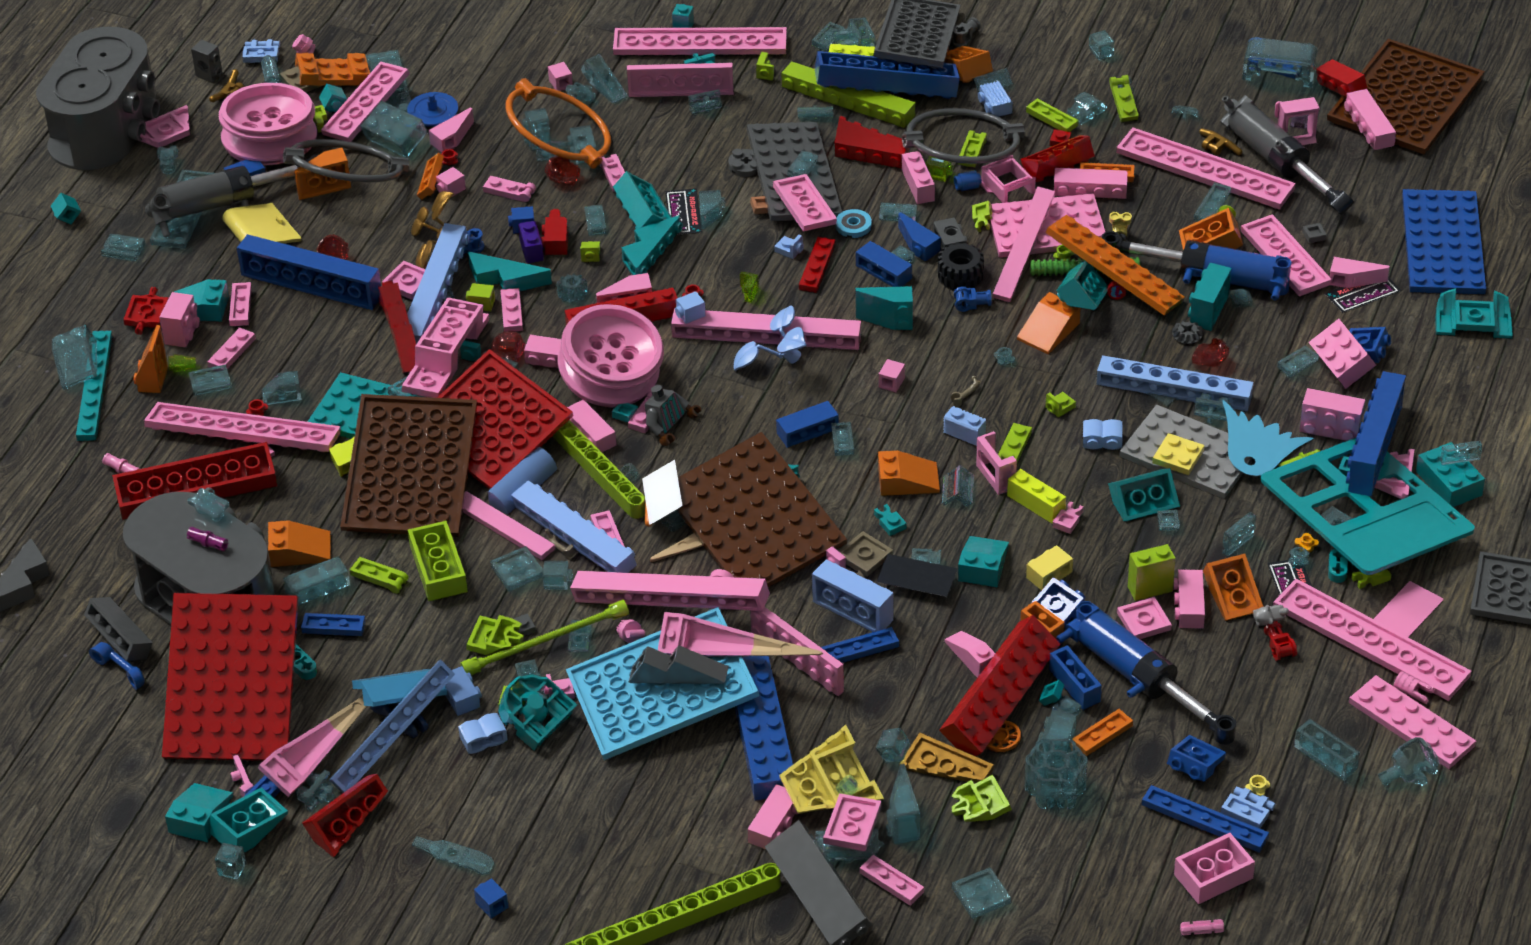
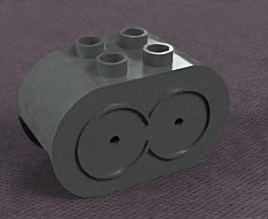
M98 27L75 35L67 43L38 85L36 97L38 103L44 108L50 135L47 148L49 155L57 163L78 170L100 169L115 164L128 155L136 141H142L140 135H145L146 133L145 122L158 117L160 101L157 99L155 92V74L151 70L147 44L139 34L120 27Z
M170 492L158 495L142 503L130 514L124 524V543L133 554L137 573L134 583L136 597L143 606L170 625L172 623L174 593L275 595L268 550L263 532L256 524L252 522L245 524L237 519L234 511L226 504L218 506L205 496L197 493ZM190 527H195L205 532L211 531L216 536L228 539V547L225 551L213 547H204L199 542L187 539V532Z

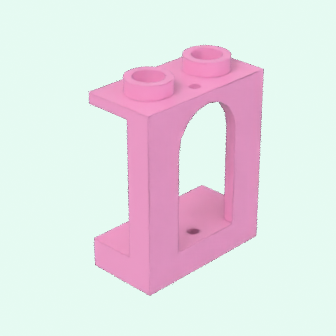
M993 431L977 437L976 466L997 494L1000 495L1007 492L1008 478L1016 473L1017 460L1014 456L1001 460L995 452L996 433ZM991 463L993 465V467L995 468V477L992 475V473L989 471L985 464Z

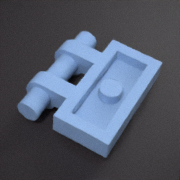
M267 39V41L252 40V42H245L242 57L243 63L278 62L280 41Z
M1236 786L1233 794L1231 793L1222 805L1221 813L1260 829L1268 818L1269 811L1274 810L1276 803L1270 801L1264 795L1258 796L1251 793L1252 790L1242 789Z

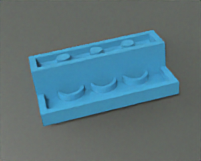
M430 669L353 680L352 685L353 689H362L364 706L398 703L406 697ZM445 686L436 696L448 695Z

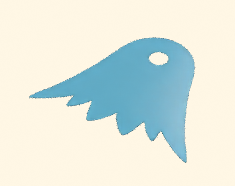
M1222 400L1228 424L1229 459L1239 471L1245 474L1260 476L1265 472L1273 470L1293 450L1314 439L1312 437L1290 438L1292 432L1279 435V424L1274 423L1264 427L1259 415H1255L1248 422L1246 415L1242 411L1238 416L1231 406ZM1252 457L1256 463L1248 465L1245 463L1244 458Z

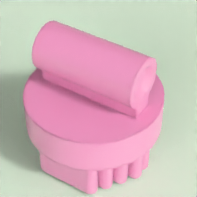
M302 34L295 40L292 48L297 53H314L316 46L312 43V39Z
M632 619L621 620L618 625L619 627L616 629L619 637L627 643L634 642L645 636V631L641 628V625Z

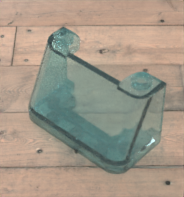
M1259 37L1251 38L1248 41L1245 53L1242 80L1251 81V77L1257 73V76H1260L1261 70L1296 74L1295 80L1299 81L1301 79L1304 83L1303 87L1312 88L1318 49L1310 43Z

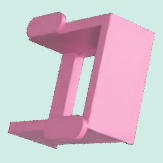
M1315 98L1276 102L1274 115L1278 118V125L1288 132L1290 117L1309 115L1307 122L1308 134L1294 136L1293 138L1299 141L1301 145L1317 143L1316 128L1318 110L1320 108Z
M1013 155L982 166V183L980 186L987 193H994L1002 203L1008 202V192L1023 186L1029 193L1035 194L1036 177L1032 178L1013 158ZM1012 172L1018 180L1004 185L997 178Z

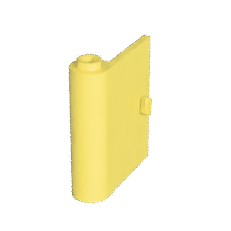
M273 203L230 208L222 216L225 224L240 242L247 234L283 244L299 242L302 239Z

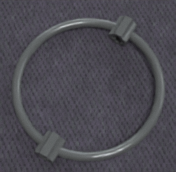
M946 108L928 111L916 116L908 124L906 132L902 134V143L904 148L916 147L923 153L941 160L980 164L998 161L1012 155L1018 149L1020 140L1024 138L1025 131L1022 123L1010 124L1000 117L986 112ZM948 115L970 116L988 120L1002 126L1004 140H1013V143L1008 149L993 155L958 156L925 146L923 144L922 131H914V128L920 122L933 117Z
M307 140L296 143L291 148L285 147L283 151L284 164L299 165L313 173L346 181L385 182L396 179L401 174H407L409 170L408 158L394 157L382 150L347 141ZM338 147L369 153L388 161L389 173L382 175H356L324 169L304 161L303 148Z

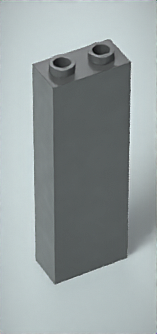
M798 820L764 846L830 945H850L852 940L865 934L869 927L873 925L815 838L801 821Z

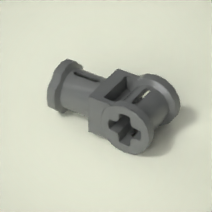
M971 17L967 20L966 24L962 22L954 27L955 39H953V45L955 47L968 45V42L972 39V34L981 29L978 19Z

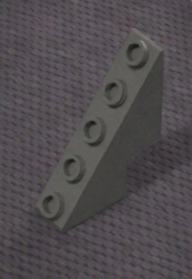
M29 539L22 546L19 554L13 558L9 567L1 574L0 612L34 598L35 594L32 583L49 576L47 562L32 539Z
M680 645L677 646L671 655L647 646L633 664L628 682L724 684L729 666Z

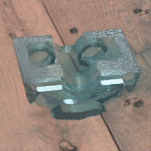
M1083 92L1074 98L1076 102L1071 109L1068 107L1067 114L1077 119L1078 123L1082 125L1091 120L1094 113L1099 115L1107 110V105L1092 94Z

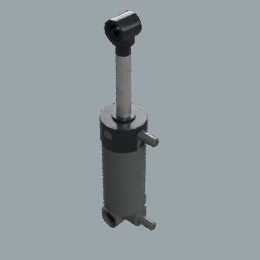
M1246 95L1239 101L1230 99L1228 96L1222 98V101L1225 103L1224 108L1228 113L1220 122L1268 161L1282 176L1293 178L1301 174L1329 199V204L1341 216L1355 203L1343 190H1335L1307 166L1310 160L1309 150L1263 113Z
M313 155L304 161L309 162L318 155ZM293 165L250 176L245 166H239L218 173L158 187L156 195L146 205L145 212L149 217L154 218L156 225H160L163 237H168L170 232L167 223L171 219L226 205L241 204L242 207L249 206L248 201L254 197V186L295 176L294 170L300 166Z

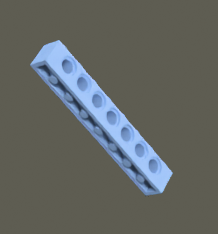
M1103 355L1097 370V385L1220 407H1224L1222 401L1224 400L1232 409L1248 411L1252 398L1253 382Z

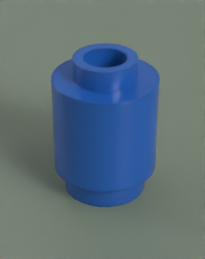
M975 170L959 173L957 176H954V185L957 191L976 189L982 183L980 173H977Z

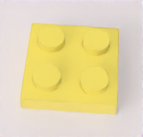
M1168 433L1153 456L1152 463L1189 475L1204 452V445Z

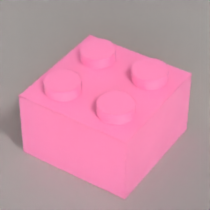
M171 293L159 317L165 345L186 347L189 340H192L193 333L198 328L200 322L199 317H197V304L194 301L193 295Z

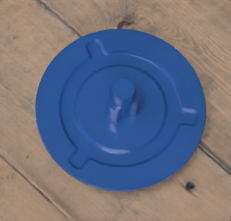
M441 92L421 94L415 97L407 107V113L411 120L429 127H435L456 116L458 112L457 101L452 96Z

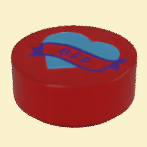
M1112 281L1107 287V293L1110 298L1118 300L1126 295V289L1117 282Z

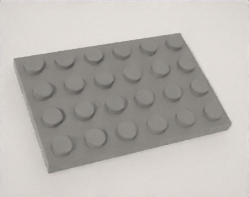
M1156 405L1122 447L1119 457L1157 471L1168 469L1152 463L1153 456L1168 433L1203 444L1204 452L1191 473L1186 475L1171 470L1172 477L1225 499L1243 475V472L1239 471L1229 459L1228 433ZM1252 457L1244 458L1245 463L1248 465L1254 460Z

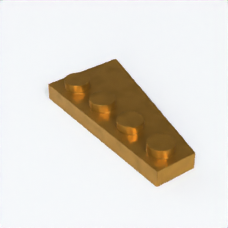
M919 733L900 762L899 768L965 782L972 780L973 783H977L991 775L994 770V764Z

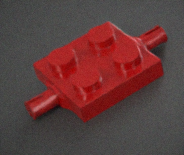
M151 287L148 295H132L123 321L126 326H136L135 333L137 335L143 333L144 327L156 328L157 325L161 326L159 317L169 297L156 296L158 292L156 287L154 289Z

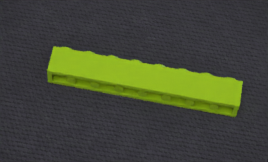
M791 62L781 73L782 87L903 128H906L915 117V102L882 91L875 92L872 89L857 90L850 87L846 89H841L837 86L822 87L817 84L815 69L795 62Z

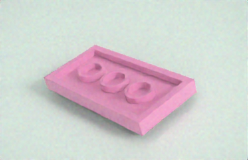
M807 174L773 181V188L803 232L837 223L836 216Z

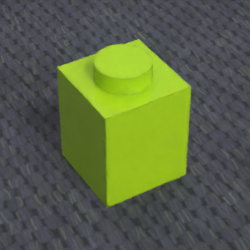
M472 283L470 291L467 290L466 301L482 304L483 311L491 312L495 302L494 285Z

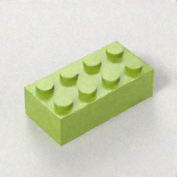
M447 521L409 529L410 548L428 601L468 592L466 575Z

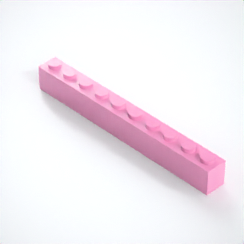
M674 308L671 322L673 338L748 343L754 341L755 343L777 345L783 339L779 330L773 332L770 329L771 320L775 315L705 310V317L685 324L681 318L677 317ZM794 316L792 323L784 328V333L787 334L791 329L800 327L804 332L807 347L859 350L861 321Z
M578 571L570 587L575 602L613 604L624 600L626 605L711 609L719 607V609L763 611L770 594L765 579Z

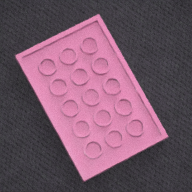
M1094 193L1054 197L1031 254L1057 252V247L1062 244L1045 232L1050 225L1065 215L1074 218L1076 222L1087 227L1092 233L1102 238L1105 229ZM1032 200L991 204L992 219L989 222L999 258L1009 256Z

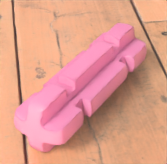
M1221 919L1213 920L1214 922H1211V920L1193 921V924L1182 922L1180 931L1183 936L1191 935V933L1194 935L1209 934L1212 931L1214 933L1224 932V922Z

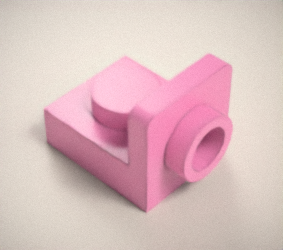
M546 674V677L551 680L550 674ZM570 678L552 681L568 697L575 699ZM546 686L544 688L545 695L549 694L550 697L554 693L553 689Z

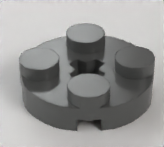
M734 149L732 151V155H730L728 160L729 170L731 172L733 170L740 177L756 175L757 166L753 157V151L751 149Z

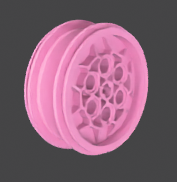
M259 83L238 89L226 97L219 110V121L223 127L221 142L227 152L239 161L247 159L260 161L263 165L282 164L285 147L291 148L294 144L302 141L316 140L317 127L313 121L315 116L314 103L303 90L283 83ZM312 147L303 148L304 154H306Z
M604 304L592 306L579 312L566 325L558 352L559 372L568 388L578 397L589 403L603 407H616L618 404L624 403L633 404L644 398L657 383L664 356L663 342L653 323L639 312L620 305Z

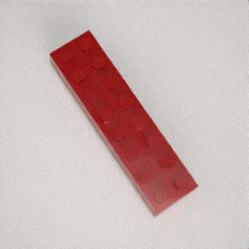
M267 442L112 475L122 520L128 519L130 514L145 501L165 493L192 492L203 495L209 500H216L217 498L220 499L277 486L275 470Z
M1034 615L1018 622L939 729L955 748L973 756L981 754L1050 660V653L1056 651L1060 646L1056 638Z

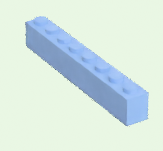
M444 223L407 313L416 344L442 307L443 299L445 300L447 297L448 286L452 284L453 274L458 270L459 259H462L464 247L469 242L466 226Z
M527 481L511 494L517 509L544 528H548L551 533L567 544H573L574 549L607 572L629 573L637 566L634 558L635 553L631 548H625L616 538L612 539L603 529L599 530L590 520L586 521L577 511L573 512L564 502L560 503L551 493L547 494L538 484L534 485Z

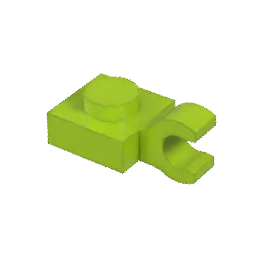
M323 105L315 106V116L313 119L319 133L324 127V121L327 120V114Z

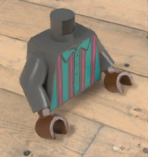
M655 385L651 388V398L645 403L646 425L650 432L660 436V444L667 446L675 441L674 435L667 433V431L685 414L684 409L687 410V415L690 418L698 417L694 411L699 413L702 409L698 405L691 407L689 402L675 391L663 389L661 385Z

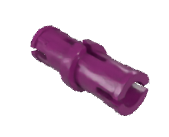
M190 527L187 532V539L199 542L204 547H213L221 551H225L228 547V539L216 536L211 531L205 532L195 527Z

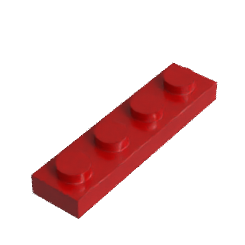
M817 237L799 282V290L817 293L835 248L834 239Z

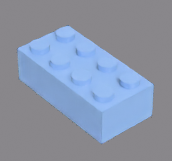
M827 559L812 573L814 603L872 632L886 629L893 621V592L889 589L883 588L871 580H867Z

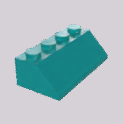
M626 171L613 186L617 193V198L622 201V206L628 211L629 218L635 223L636 229L672 218L651 183Z
M1084 260L1068 272L1056 291L1058 292L1059 299L1068 306L1095 310L1107 293L1108 284L1095 267Z

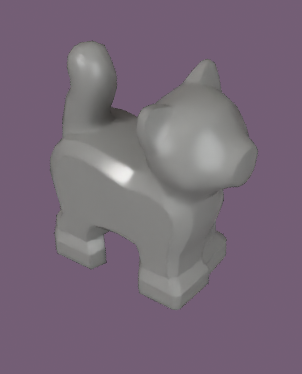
M1266 605L1265 607L1253 610L1257 626L1273 624L1274 621L1284 620L1289 613L1288 608H1284L1283 605Z

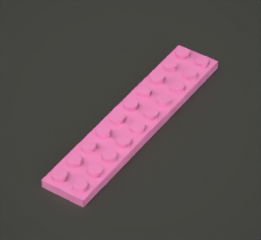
M787 27L615 28L613 55H693L694 53H698V55L710 53L714 55H760L761 52L780 55L786 54Z
M1132 128L1116 150V153L1277 209L1283 206L1295 190L1296 183L1136 128Z
M157 402L144 420V426L154 430L163 429L170 430L171 432H185L191 435L200 434L207 435L208 437H222L228 440H243L245 442H267L268 445L296 447L302 450L311 449L319 452H329V449L332 448L339 437L341 426Z
M1295 579L1273 602V606L1283 605L1284 608H1288L1289 613L1287 615L1385 668L1397 674L1403 671L1436 689L1434 694L1447 701L1471 677V670L1298 579Z

